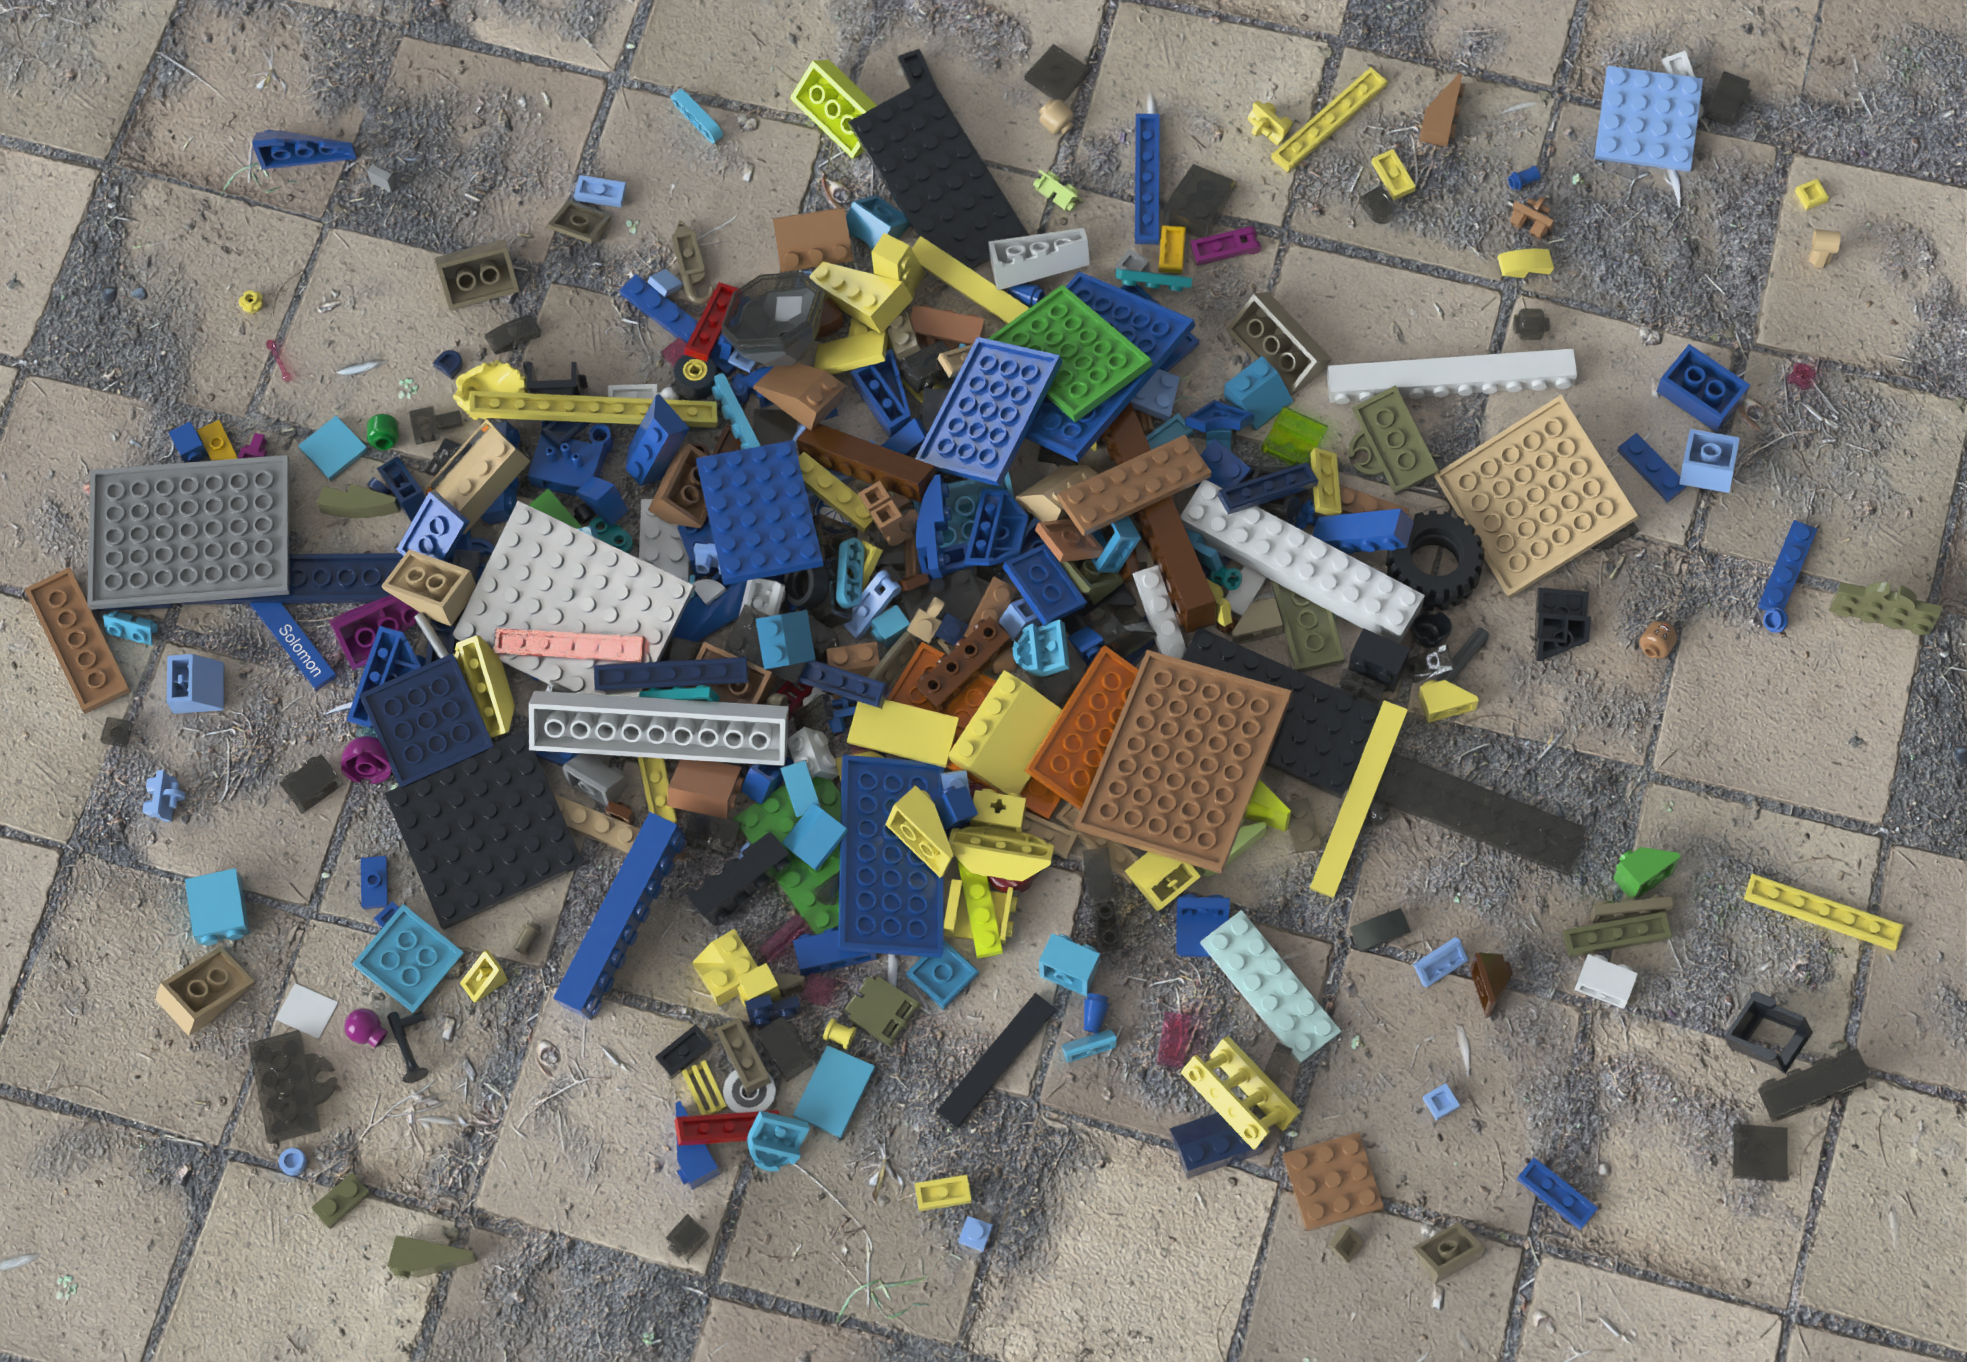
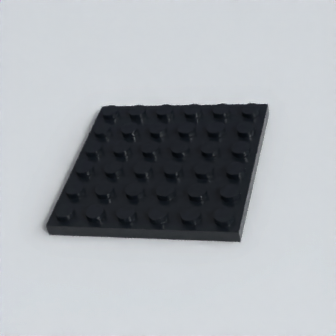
M525 729L493 743L494 747L406 786L397 787L384 793L442 930L584 866V862L535 750H529V737Z

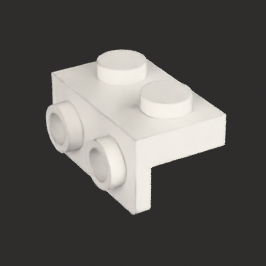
M767 578L748 580L737 624L757 629V618L779 615L781 603L786 595L785 585Z
M803 727L788 738V747L794 763L805 760L811 779L818 776L833 780L839 776L836 760L831 755L828 739L823 732Z

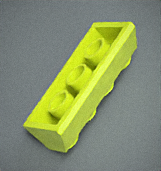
M830 60L812 61L790 99L851 158H856L864 150L848 126V121L877 105Z

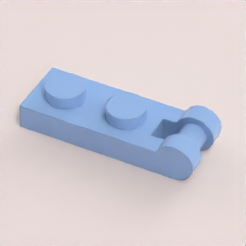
M886 570L880 571L862 593L861 602L851 607L840 621L856 639H861L872 625L871 620L878 617L893 597L897 596L902 590V587L897 582H893L890 579L891 575ZM881 586L886 588L883 593L879 590Z

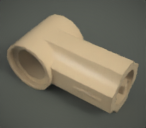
M1821 229L1814 230L1809 262L1815 268H1823L1826 264L1830 263L1833 253H1838L1841 233Z

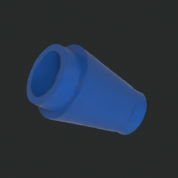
M1019 284L1008 287L1007 294L1029 308L1045 298V290L1041 289L1039 285Z
M1088 993L1087 999H1084V1031L1099 1033L1110 1005L1108 1004V997Z

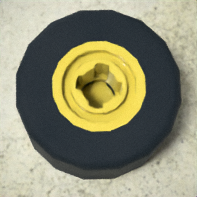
M687 355L681 356L675 363L673 370L676 387L679 392L685 397L695 400L710 396L713 393L714 376L718 375L717 366L713 358L710 356L708 361L705 362Z

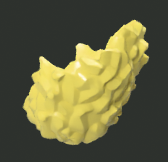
M499 360L483 363L457 378L458 390L453 398L465 413L469 414L470 391L528 393L527 377L518 369L511 367L509 363L503 364ZM472 417L474 420H478V419H484V420H486V419H488V418Z

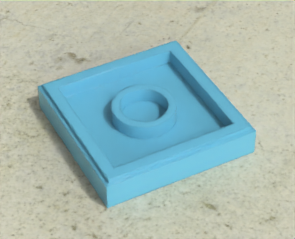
M334 416L298 445L299 449L329 481H332L368 452L367 447L337 416Z

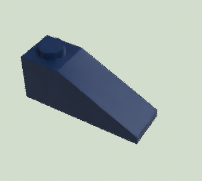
M397 456L378 467L377 470L412 523L426 496Z

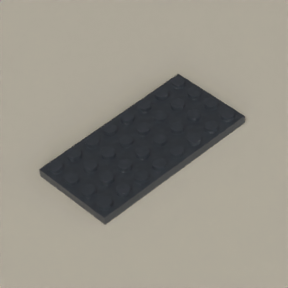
M931 77L848 121V126L918 239L920 236L973 270L990 260L989 241L1029 236Z
M1198 627L1182 660L1292 691V698L1266 765L1342 799L1360 762L1381 708Z

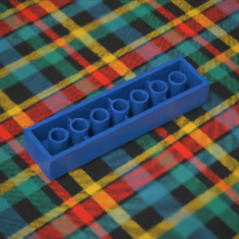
M649 812L553 997L563 1008L590 1021L593 1015L596 1016L599 1013L604 993H608L611 990L616 970L621 969L627 957L625 953L629 945H634L639 934L637 930L641 922L644 923L650 914L649 906L651 902L659 897L664 877H668L671 874L676 854H680L685 847L686 836L677 824Z

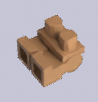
M880 481L858 493L863 505L889 545L895 546L902 543L905 539L908 540L913 537L911 530L917 527L918 514L915 509L904 515L901 513V511L911 506L908 498L899 494L891 497Z

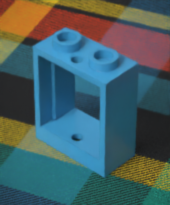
M1129 516L1111 524L1115 533L1108 544L1100 529L1091 533L1104 549L1099 558H1091L1098 572L1118 573L1141 539Z

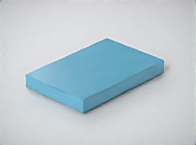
M827 1045L793 1117L842 1138L875 1070V1066Z

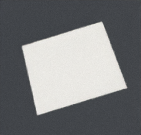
M295 983L275 1020L319 1039L338 1002Z

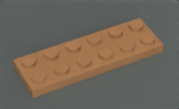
M1183 435L1059 492L1057 499L1084 537L1210 478L1212 472L1186 435Z
M70 567L24 589L84 714L131 692L92 610L87 606V600Z

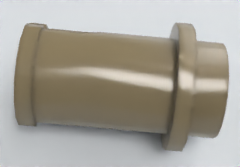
M530 920L526 924L523 923L522 927L524 929L513 946L516 951L524 955H528L537 935H541L540 930L542 927Z

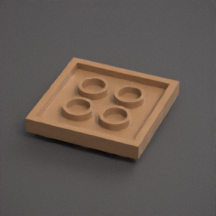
M1359 1132L1282 1154L1306 1232L1383 1210L1384 1206Z

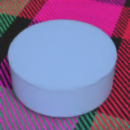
M288 1148L280 1155L279 1165L287 1175L296 1176L305 1170L307 1158L300 1149Z

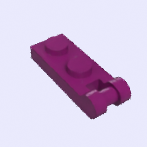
M1254 226L1190 242L1197 266L1248 253L1257 254L1262 250L1260 242L1256 240L1257 232ZM1241 240H1247V243L1242 244Z

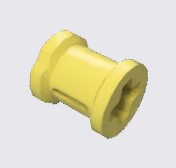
M831 1018L825 1029L823 1039L826 1041L830 1039L842 1044L843 1048L847 1050L854 1040L857 1028H849L837 1023V1019Z

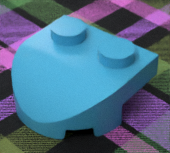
M1061 620L1039 627L1032 623L1022 630V636L1018 642L1015 641L1013 644L1015 662L1034 676L1044 677L1070 669L1065 623Z
M760 1111L747 1137L750 1155L756 1166L766 1171H779L781 1166L791 1163V1165L795 1164L801 1157L799 1148L810 1129L808 1122Z

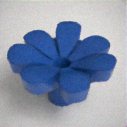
M1308 499L1306 504L1304 503L1301 506V513L1296 512L1293 516V519L1296 520L1294 526L1300 530H1303L1307 524L1315 527L1318 517L1314 515V502Z

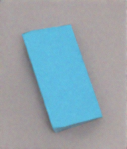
M1109 1029L1062 1044V1050L1066 1062L1070 1063L1117 1047V1038L1113 1031Z

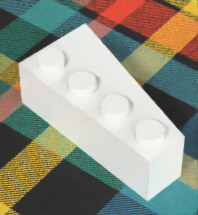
M1084 228L989 241L991 268L997 290L1090 265L1088 240Z

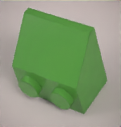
M1640 847L1634 852L1629 850L1619 858L1620 863L1616 866L1617 870L1613 879L1628 897L1640 898L1674 873L1681 856L1677 852Z

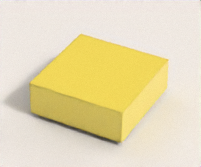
M1819 179L1797 186L1795 189L1806 210L1828 202L1829 197Z

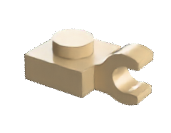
M934 597L927 611L919 608L907 631L929 643L942 622L936 616L942 610L945 604L943 603L944 601Z

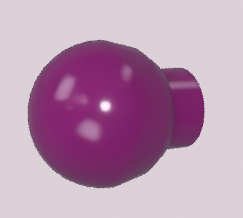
M368 1008L355 1009L345 1020L344 1029L347 1037L358 1044L368 1043L372 1047L377 1048L388 1034V1031L381 1027L380 1019L376 1013Z

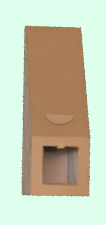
M1459 73L1426 108L1420 133V142L1447 147L1449 138H1454L1457 124H1453V118L1459 117L1461 104H1458L1457 100L1458 97L1463 98L1465 84L1461 83L1463 74Z

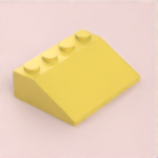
M1004 670L948 754L950 761L961 769H966L968 773L1004 795L1008 793L1020 795L1032 777L1024 770L1062 709L1028 684Z

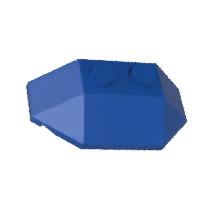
M982 489L964 560L965 565H998L1021 554L1029 517L1007 490Z
M379 626L349 711L347 722L373 728L359 694L422 667L403 632Z

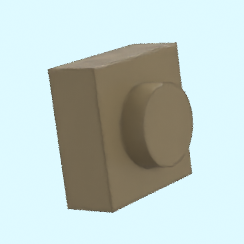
M1343 1224L1328 1246L1342 1261L1350 1263L1364 1241L1350 1226Z

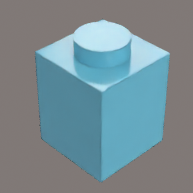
M895 605L871 620L873 629L871 634L878 644L882 642L885 648L888 649L897 642L904 632H908L907 628L910 622L899 607Z

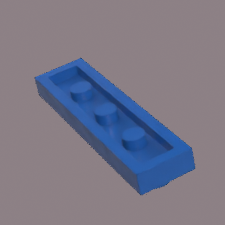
M1796 520L1793 521L1758 608L1765 611L1771 608L1785 609L1817 528Z

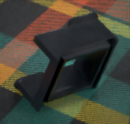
M523 362V368L527 375V389H529L530 394L584 396V388L588 387L586 376L579 373L577 362H571V380L537 381L533 363Z
M1755 991L1751 993L1750 999L1724 1038L1731 1051H1737L1776 1067L1786 1074L1813 1034V1031L1804 1016L1777 1006L1775 998ZM1763 1018L1796 1031L1781 1054L1748 1042Z

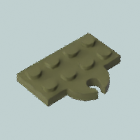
M1396 385L1352 407L1362 429L1353 436L1349 443V459H1354L1361 451H1366L1369 454L1366 462L1353 465L1358 472L1365 476L1374 477L1385 474L1395 495L1440 473Z
M1840 582L1831 601L1829 611L1835 612L1841 617L1852 616L1860 618L1866 623L1877 622L1885 624L1891 629L1902 628L1910 630L1916 635H1929L1940 616L1942 606L1916 600V594L1902 585L1899 587L1898 592L1890 590L1891 583L1888 582L1873 583L1866 588Z

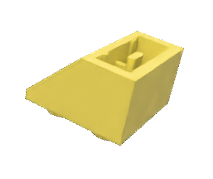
M1147 852L1124 871L1156 911L1165 907L1201 877L1191 864Z

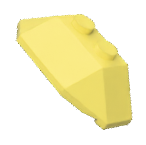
M480 635L456 643L455 657L490 737L494 738L508 733L515 704L500 657Z
M985 826L965 827L963 829L952 828L948 841L953 855L970 873L1005 878L1007 880L1024 881L1050 866L1054 852V845L1046 843L1032 834Z

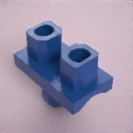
M843 696L832 700L833 707L843 706L844 708L824 712L825 721H828L832 734L846 731L843 718L854 717L856 706L849 707L848 704L857 703L858 701Z

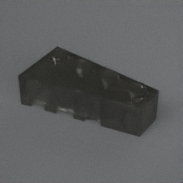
M1851 1048L1843 1049L1836 1053L1837 1057L1828 1061L1826 1058L1816 1060L1811 1063L1812 1067L1803 1071L1801 1068L1786 1073L1787 1077L1777 1081L1776 1078L1763 1082L1761 1084L1762 1087L1757 1090L1771 1123L1804 1112L1806 1105L1811 1104V1107L1825 1105L1834 1095L1841 1098L1852 1095V1092L1857 1087L1862 1086L1864 1091L1873 1088L1870 1074L1858 1048L1855 1050Z

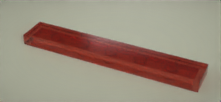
M496 628L493 653L643 663L645 637Z

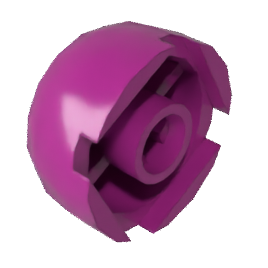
M361 736L353 739L345 746L341 757L342 773L354 782L361 783L362 779H372L370 784H376L385 781L391 774L386 751L376 737Z

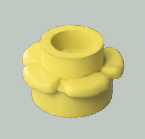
M248 290L240 297L239 304L243 307L244 311L256 313L262 308L263 297L259 292Z

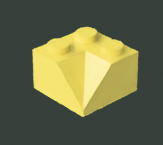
M735 929L712 941L692 962L693 967L718 1007L739 995L737 987L740 986L738 977L758 967Z

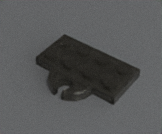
M300 1030L248 1043L267 1142L272 1144L321 1131L316 1106L326 1102L333 1095L337 1086V1078L330 1077L326 1082L320 1083L317 1082L316 1077L321 1071H335L332 1063L324 1056L315 1053L306 1054Z

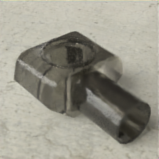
M434 406L409 411L416 445L440 440L441 431L463 427L460 410L436 415ZM424 424H430L427 428H421Z

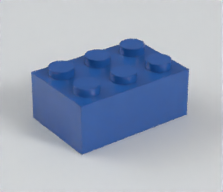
M1688 344L1661 377L1656 392L1718 433L1746 398L1750 384Z

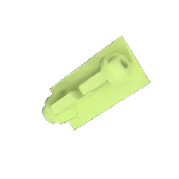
M1041 170L1038 171L1043 176L1041 179L1037 178L1034 181L1033 186L1036 187L1035 190L1048 199L1056 192L1057 195L1053 202L1063 208L1064 211L1069 210L1072 212L1076 207V203H1074L1076 199L1081 202L1083 201L1077 196L1079 193L1077 189L1070 184L1064 187L1058 183L1061 178L1051 171H1048L1047 174Z

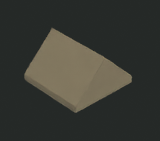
M1460 1222L1413 1247L1434 1284L1481 1259L1484 1252L1483 1245Z

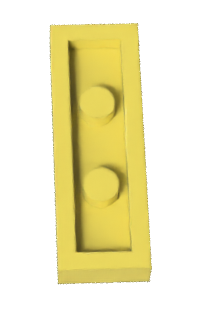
M1314 448L1310 453L1311 469L1318 479L1317 486L1313 487L1315 512L1328 516L1340 515L1342 509L1337 453Z

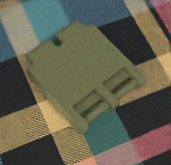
M867 976L857 990L864 997L861 999L854 994L844 1008V1011L850 1015V1022L892 1048L895 1044L894 1039L902 1028L905 1029L907 1027L908 1019L922 1005L878 976L875 980Z

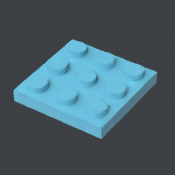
M402 904L352 965L414 1014L462 957L464 952Z

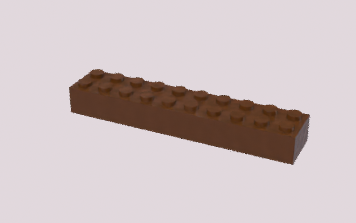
M1131 402L1100 436L1101 441H1106L1108 445L1106 452L1109 460H1114L1116 466L1151 450ZM1169 496L1133 513L1135 521H1140L1142 528H1140L1143 541L1145 543L1149 542L1151 547L1149 552L1153 563L1157 562L1163 581L1168 587L1167 593L1171 605L1175 604L1177 611L1175 615L1180 626L1184 625L1187 633L1196 631L1198 627L1205 628L1216 624V600L1172 497Z

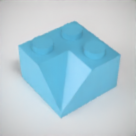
M1052 933L1039 959V977L1087 997L1100 963V954L1090 945L1083 944L1081 946L1074 943L1070 937L1064 934L1057 936Z

